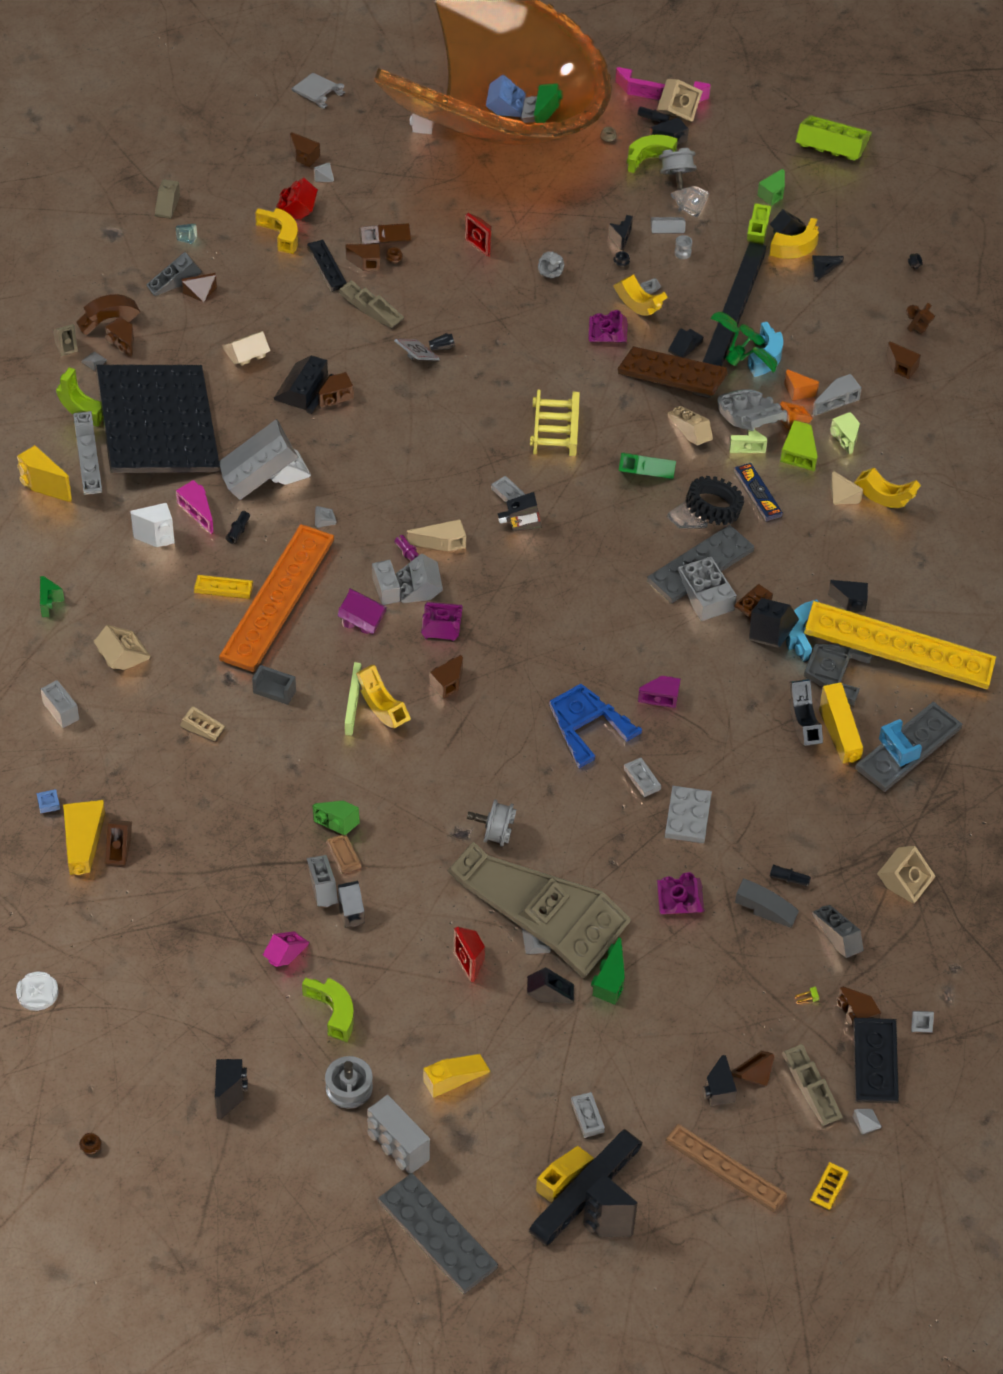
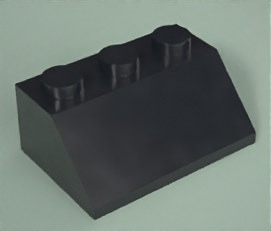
M311 355L296 362L274 396V400L306 410L328 376V361Z
M604 1174L586 1191L584 1226L589 1232H594L599 1237H631L634 1234L638 1202Z

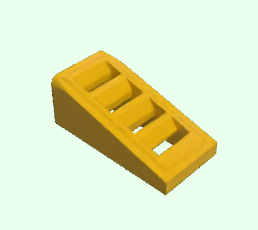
M829 1162L810 1201L830 1211L848 1177L849 1171ZM829 1173L841 1178L840 1181L828 1176ZM828 1180L836 1184L837 1187L834 1188L826 1184L825 1181ZM822 1187L834 1192L833 1195L822 1191ZM818 1194L830 1199L829 1203L817 1198Z

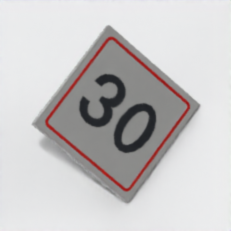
M417 339L394 340L408 352L407 356L412 360L414 358L417 360L440 359Z

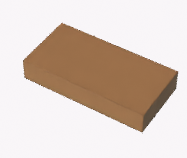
M341 834L327 839V844L342 874L361 868V863L347 835Z

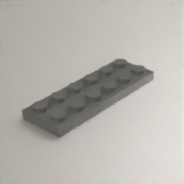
M728 525L649 575L647 582L672 604L687 594L678 567L712 557L722 572L753 552L755 546L731 525Z
M932 702L902 726L901 729L912 746L918 744L922 746L919 759L899 766L885 746L880 744L858 762L855 769L882 791L886 792L962 729L963 724L935 702Z
M413 1173L409 1174L378 1198L379 1204L463 1294L498 1268V1263Z

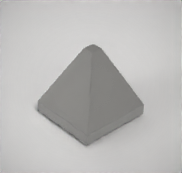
M329 162L314 167L315 182L334 181Z
M656 278L641 283L642 289L648 294L657 292L661 287Z
M92 352L82 360L83 364L94 371L96 370V365H103L107 362V359L96 352Z
M316 507L315 527L320 528L337 523L332 509Z
M873 1109L854 1110L853 1119L862 1135L882 1127Z

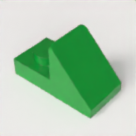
M40 576L42 617H49L50 609H53V602H63L64 593L61 587L45 576Z

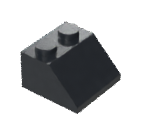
M761 598L751 612L749 639L780 648L799 618L790 604Z
M216 1059L215 1106L217 1119H222L244 1100V1092L248 1091L247 1067H243L242 1059Z

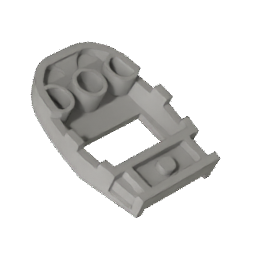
M749 389L736 390L722 394L717 399L722 416L733 426L754 431V427H761L763 424L775 423L777 420L787 421V410L782 411L779 403L774 404L773 398H764L763 393Z

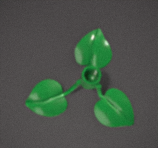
M716 312L712 315L710 319L718 321L735 333L731 347L728 349L730 352L725 357L730 364L737 366L740 360L743 361L754 352L773 373L776 371L777 360L765 349L753 347L752 350L746 354L744 353V347L750 340L757 345L764 344L765 340L760 334L745 324H742L739 328L737 322L724 312ZM741 330L748 338L742 346H734L738 333Z

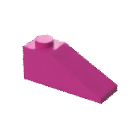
M192 480L177 489V503L210 534L214 533L213 520L203 486L198 485Z

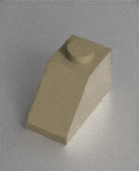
M162 180L157 195L156 217L172 218L180 199L178 181Z
M74 324L53 329L54 341L61 356L78 352Z

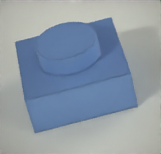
M56 789L36 793L40 814L60 810Z

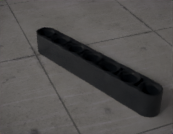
M626 1129L622 1130L533 1222L529 1233L545 1246L550 1245L585 1208L586 1191L604 1174L612 1180L638 1153L643 1142Z

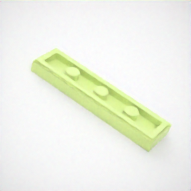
M354 662L345 717V735L352 736L361 685L356 673L362 670L361 663Z

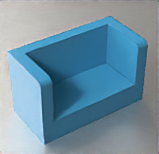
M901 719L882 726L879 740L899 766L919 759L922 750L920 744L912 746L902 733L903 722Z

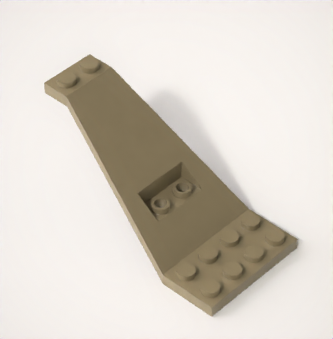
M472 842L447 870L465 888L553 949L582 978L588 975L609 949L610 945L614 943L632 920L603 891L488 856L475 842Z

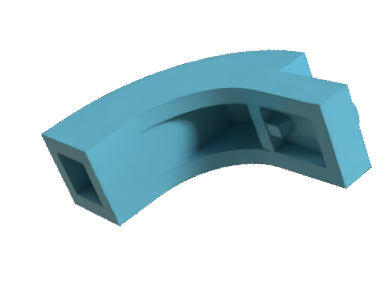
M763 322L760 327V335L764 338L766 346L763 349L776 358L778 365L783 349L782 333H775L768 322ZM754 352L748 356L747 365L754 377L771 371Z
M813 601L806 602L794 610L799 620L786 638L788 650L795 649L796 654L801 657L803 662L809 661L812 653V647L804 631Z

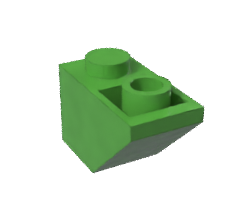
M781 169L773 173L758 185L757 196L771 206L783 199L785 170Z
M334 801L312 805L314 822L342 835H346L360 824L359 807L348 802Z

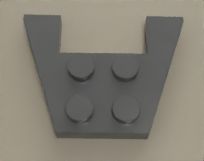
M815 644L806 666L804 677L821 687L840 683L850 658L870 664L873 655L850 647H840L839 644ZM842 683L848 703L854 706L860 688Z

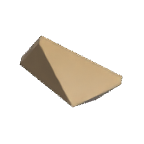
M835 471L832 473L830 488L833 504H859L862 500L863 489Z

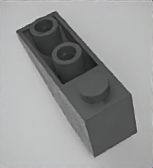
M184 252L146 285L153 295L157 296L182 286V279L198 276L202 273V270Z
M831 905L822 906L820 909L812 912L834 948L845 958L864 951L861 930Z

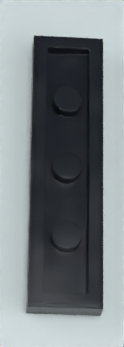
M324 240L307 243V248L330 291L340 290L347 282Z

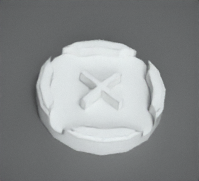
M37 971L29 973L17 983L16 987L18 1002L22 1007L33 1011L44 1010L53 1005L59 993L57 981L46 972Z

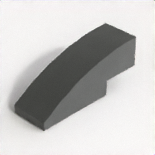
M744 878L736 893L735 903L753 909L754 915L792 928L799 910L779 895Z

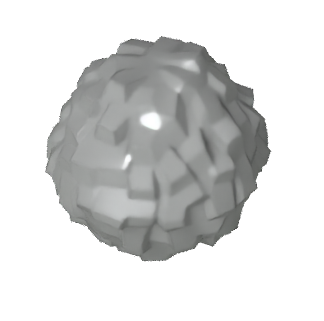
M553 251L544 253L539 259V273L548 278L559 277L564 270L563 258Z

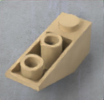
M683 406L675 407L673 411L667 413L688 441L700 445L713 439L709 419Z
M461 520L407 530V541L414 546L443 551L466 548V534Z

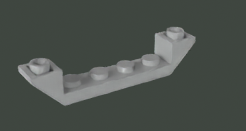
M91 411L73 413L84 495L102 493Z

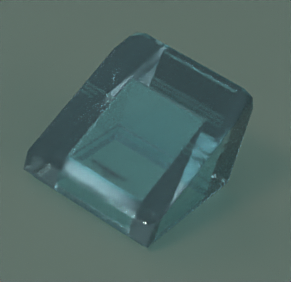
M196 224L176 226L177 240L193 244L197 237Z

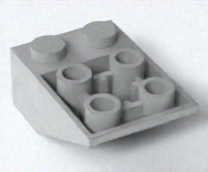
M712 557L678 567L691 605L701 621L735 610L734 605L736 604L737 595Z

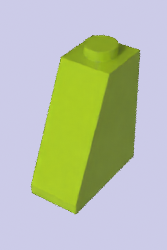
M794 420L782 448L780 462L815 471L818 456L812 425Z

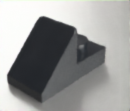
M626 215L625 220L621 221L620 225L609 224L608 235L620 250L624 251L632 230L633 216Z
M680 328L668 352L674 356L685 358L703 342L704 336L692 329L685 331Z

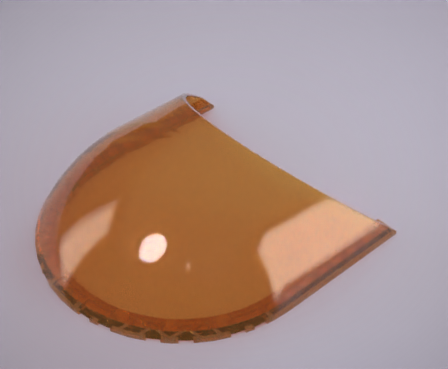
M434 0L442 27L448 60V89L446 95L378 68L374 79L386 94L412 114L466 136L503 145L546 143L584 130L603 115L609 104L612 92L611 76L607 71V63L600 50L593 46V40L588 34L584 35L580 30L581 27L565 13L562 12L560 14L553 9V5L550 3L546 5L539 0ZM502 75L526 93L525 98L537 96L539 85L558 83L559 89H562L563 92L560 106L545 123H524L521 117L496 115L486 107L490 83Z

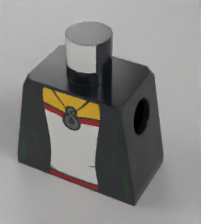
M534 492L508 500L506 502L508 511L498 513L500 524L511 522L512 530L514 531L542 528Z

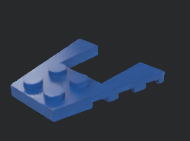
M582 684L575 686L549 702L552 713L579 769L595 760L594 753L575 732L580 727L603 715L625 742L642 733L641 727L633 725L629 718L614 711V707L603 703L599 696Z

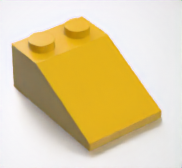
M34 445L17 456V467L20 471L19 479L24 486L29 487L34 492L67 502L72 501L69 475Z

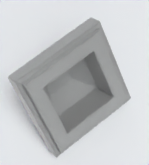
M912 1011L911 1032H933L934 1012Z

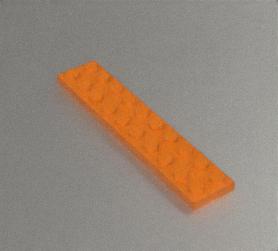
M300 524L219 655L220 661L255 672L334 542V535Z

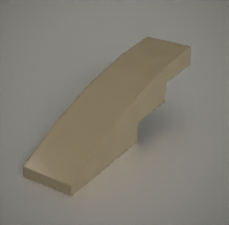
M352 280L341 287L338 292L362 312L390 328H393L404 319L380 295L375 297L366 287L361 289Z
M803 1044L784 1051L782 1055L797 1085L822 1126L842 1119L841 1112L825 1078H821L814 1061H810Z

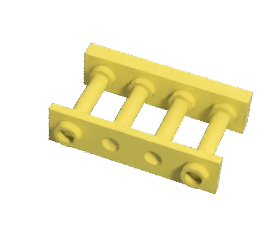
M537 390V397H533V407L536 408L534 436L530 438V446H534L533 454H537V445L566 446V448H569V456H576L580 392H573L572 399L568 401L540 399L541 390ZM540 406L566 407L572 410V412H540ZM539 419L567 420V422H571V425H539ZM538 432L567 433V435H570V438H538Z

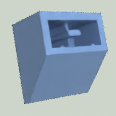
M502 75L490 83L486 107L499 116L521 117L526 93L510 79Z

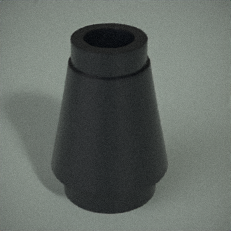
M445 333L429 341L431 351L451 350L452 347H455L452 333Z

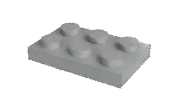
M672 786L665 838L704 843L712 791Z

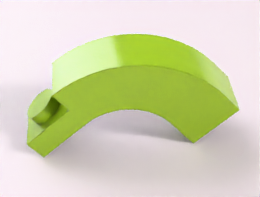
M649 135L637 139L629 146L626 162L628 164V172L634 173L643 160L651 157L659 158L665 150L677 151L678 139L666 135Z
M754 204L752 219H750L747 233V242L764 244L771 206Z
M69 367L60 377V385L56 389L57 396L72 415L73 413L91 411L93 426L98 427L103 420L101 403L88 397L80 390L77 384L76 370Z
M305 978L302 983L303 996L323 1002L333 1011L327 1024L328 1036L348 1042L354 1025L353 1003L349 993L333 979L328 978L326 983L323 984L316 979Z

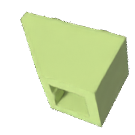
M851 412L833 418L830 428L832 436L836 437L842 448L849 454L853 453L860 423Z

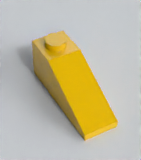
M480 1054L444 1059L423 1068V1082L434 1098L490 1073V1070Z

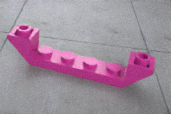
M616 68L615 82L627 94L656 100L661 99L665 84L632 78V69ZM695 81L693 87L703 91L699 102L709 99L711 84Z

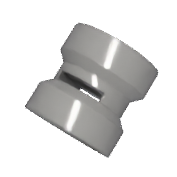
M686 235L677 237L675 256L679 259L689 258L692 250V239Z

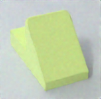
M755 429L754 431L747 430V435H731L730 453H766L767 438Z

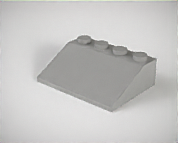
M276 419L221 459L219 463L222 477L229 491L241 500L296 460L298 456L279 421Z

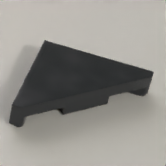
M812 256L814 282H817L843 262L844 256Z

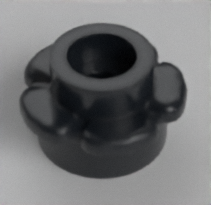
M624 251L617 252L613 259L614 263L620 267L630 263L629 254Z
M918 253L910 254V258H908L910 267H914L916 270L923 265L921 256Z

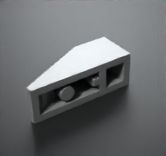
M851 374L835 379L814 401L813 416L860 400L862 387Z
M327 855L307 858L317 906L329 907L337 904L336 882Z

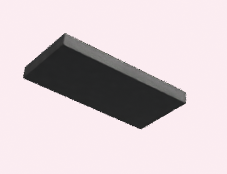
M854 1018L855 1102L898 1103L896 1019Z

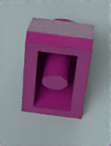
M660 676L639 688L638 702L676 708L681 679L671 676Z

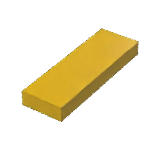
M197 575L194 593L250 599L253 581Z

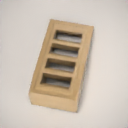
M193 706L182 719L180 725L186 730L216 741L226 727ZM213 728L217 729L215 733L211 732Z

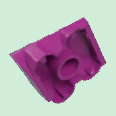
M613 310L608 315L599 313L590 316L589 342L628 343L627 317L621 314L619 310Z
M350 588L341 607H339L337 616L342 619V625L346 628L357 626L363 633L374 634L387 607Z
M427 602L424 607L421 629L425 639L427 640L428 637L451 639L453 642L459 636L462 605Z
M683 873L679 879L668 876L657 880L660 914L705 912L701 879L695 878L693 873Z

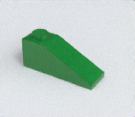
M558 83L539 85L534 111L537 128H540L560 106L563 92L562 89H559Z

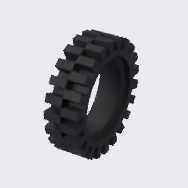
M701 476L699 479H694V482L692 481L685 503H687L686 506L690 508L689 511L691 513L695 512V517L702 516V521L705 522L708 519L710 524L715 521L716 525H720L721 522L723 525H727L728 523L732 524L733 521L739 518L744 505V496L741 495L742 492L740 490L737 491V486L731 487V482L724 483L725 479L723 478L718 481L715 476L713 479L710 476H706V478ZM700 494L719 496L730 506H713L704 501Z

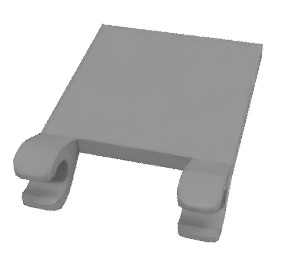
M315 73L310 74L292 87L293 92L316 102L322 109L328 106L325 103L327 101L325 95L333 90L339 96L345 93L342 90L344 88L343 84H336Z

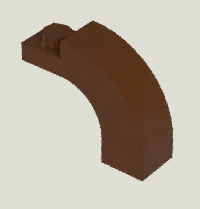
M120 294L105 295L83 307L86 313L76 323L82 334L87 336L99 323L109 318H119L121 316L130 323L140 313L136 302L127 296Z

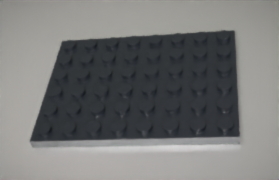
M96 365L111 473L220 471L202 365Z

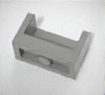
M58 680L40 689L43 704L62 728L79 720L77 704Z

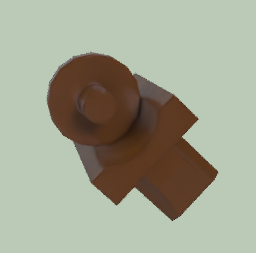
M927 303L923 310H920L917 305L908 306L906 315L909 319L913 320L907 327V330L911 332L915 329L922 334L928 328V324L935 318V315L929 311L932 307L931 304Z

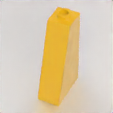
M842 683L823 686L819 712L842 763H853L861 760L863 745Z
M104 800L63 804L70 875H81L91 872L105 818Z

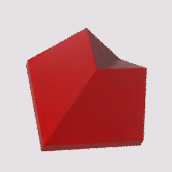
M467 213L465 218V240L487 257L490 256L492 226L480 217Z
M456 927L454 928V953L472 983L476 980L485 959V946L477 931Z

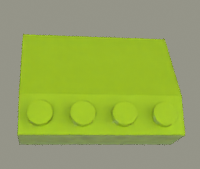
M810 115L800 123L796 143H800L799 145L808 148L811 146L820 152L826 150L834 156L844 155L849 160H856L861 157L872 132Z

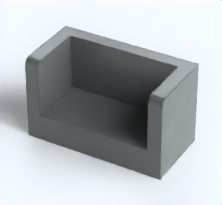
M260 665L252 678L253 693L289 705L296 692V677Z

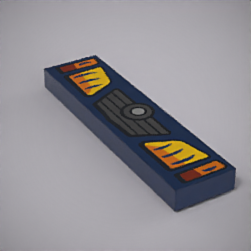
M752 463L735 467V474L764 520L767 522L782 517V510Z

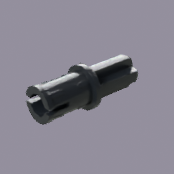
M642 106L639 107L637 113L641 117L651 119V122L663 123L669 121L670 115Z
M242 511L238 519L231 524L232 527L226 535V540L229 543L235 544L240 534L245 531V525L250 518V513Z
M774 864L771 868L770 877L786 881L787 884L793 882L806 887L810 884V876L794 872L793 868L787 869Z

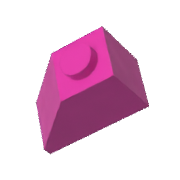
M295 931L273 934L263 956L269 959L268 962L273 966L289 965L310 942Z

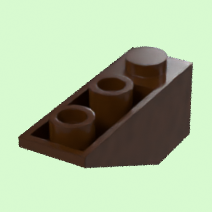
M409 223L359 228L361 244L411 240Z

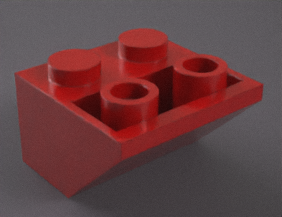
M303 177L301 180L295 181L289 188H284L280 192V199L276 207L289 213L294 219L301 220L312 212L318 189Z

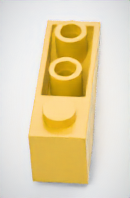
M576 1146L551 1163L537 1178L536 1192L552 1203L595 1158L579 1146Z

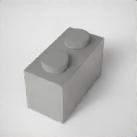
M386 560L372 563V579L381 604L387 605L400 602V586L391 561Z

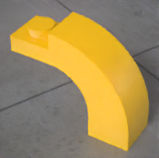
M258 208L255 212L256 225L278 231L280 233L277 237L278 251L294 254L298 246V227L295 219L289 213L278 208L274 212Z
M810 218L806 230L799 235L789 236L775 233L771 242L769 256L794 259L812 252L817 246L819 227L816 226L817 219Z
M634 274L613 285L621 300L634 312L644 316L651 315L662 308V301L668 298L665 292L657 295H650L645 292Z
M875 467L862 471L854 484L863 489V494L867 498L889 508L905 507L907 502L917 495V490L921 486L917 480L904 485L889 483L878 473Z
M370 665L356 673L362 687L360 691L373 713L385 725L396 728L411 719L404 702L395 700L388 693L375 665Z

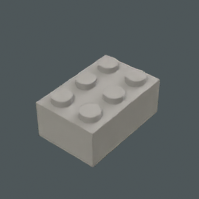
M386 1095L367 1109V1132L372 1140H377L381 1144L383 1151L395 1159L397 1166L401 1170L411 1174L430 1160V1138L389 1095Z

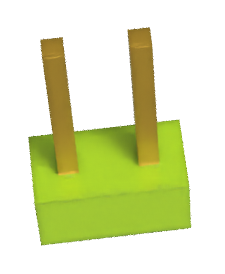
M816 987L810 988L809 992L795 995V997L811 993L812 996L797 1000V1003L813 999V1002L818 1001L819 995Z

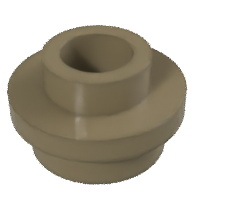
M605 127L601 131L600 136L604 141L610 142L616 139L617 133L613 127Z

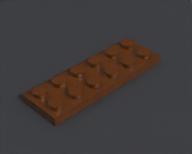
M633 346L618 367V374L713 396L728 374V369L722 366Z

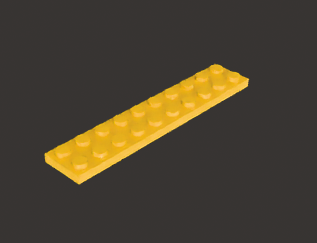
M817 601L812 603L804 634L987 690L996 656Z

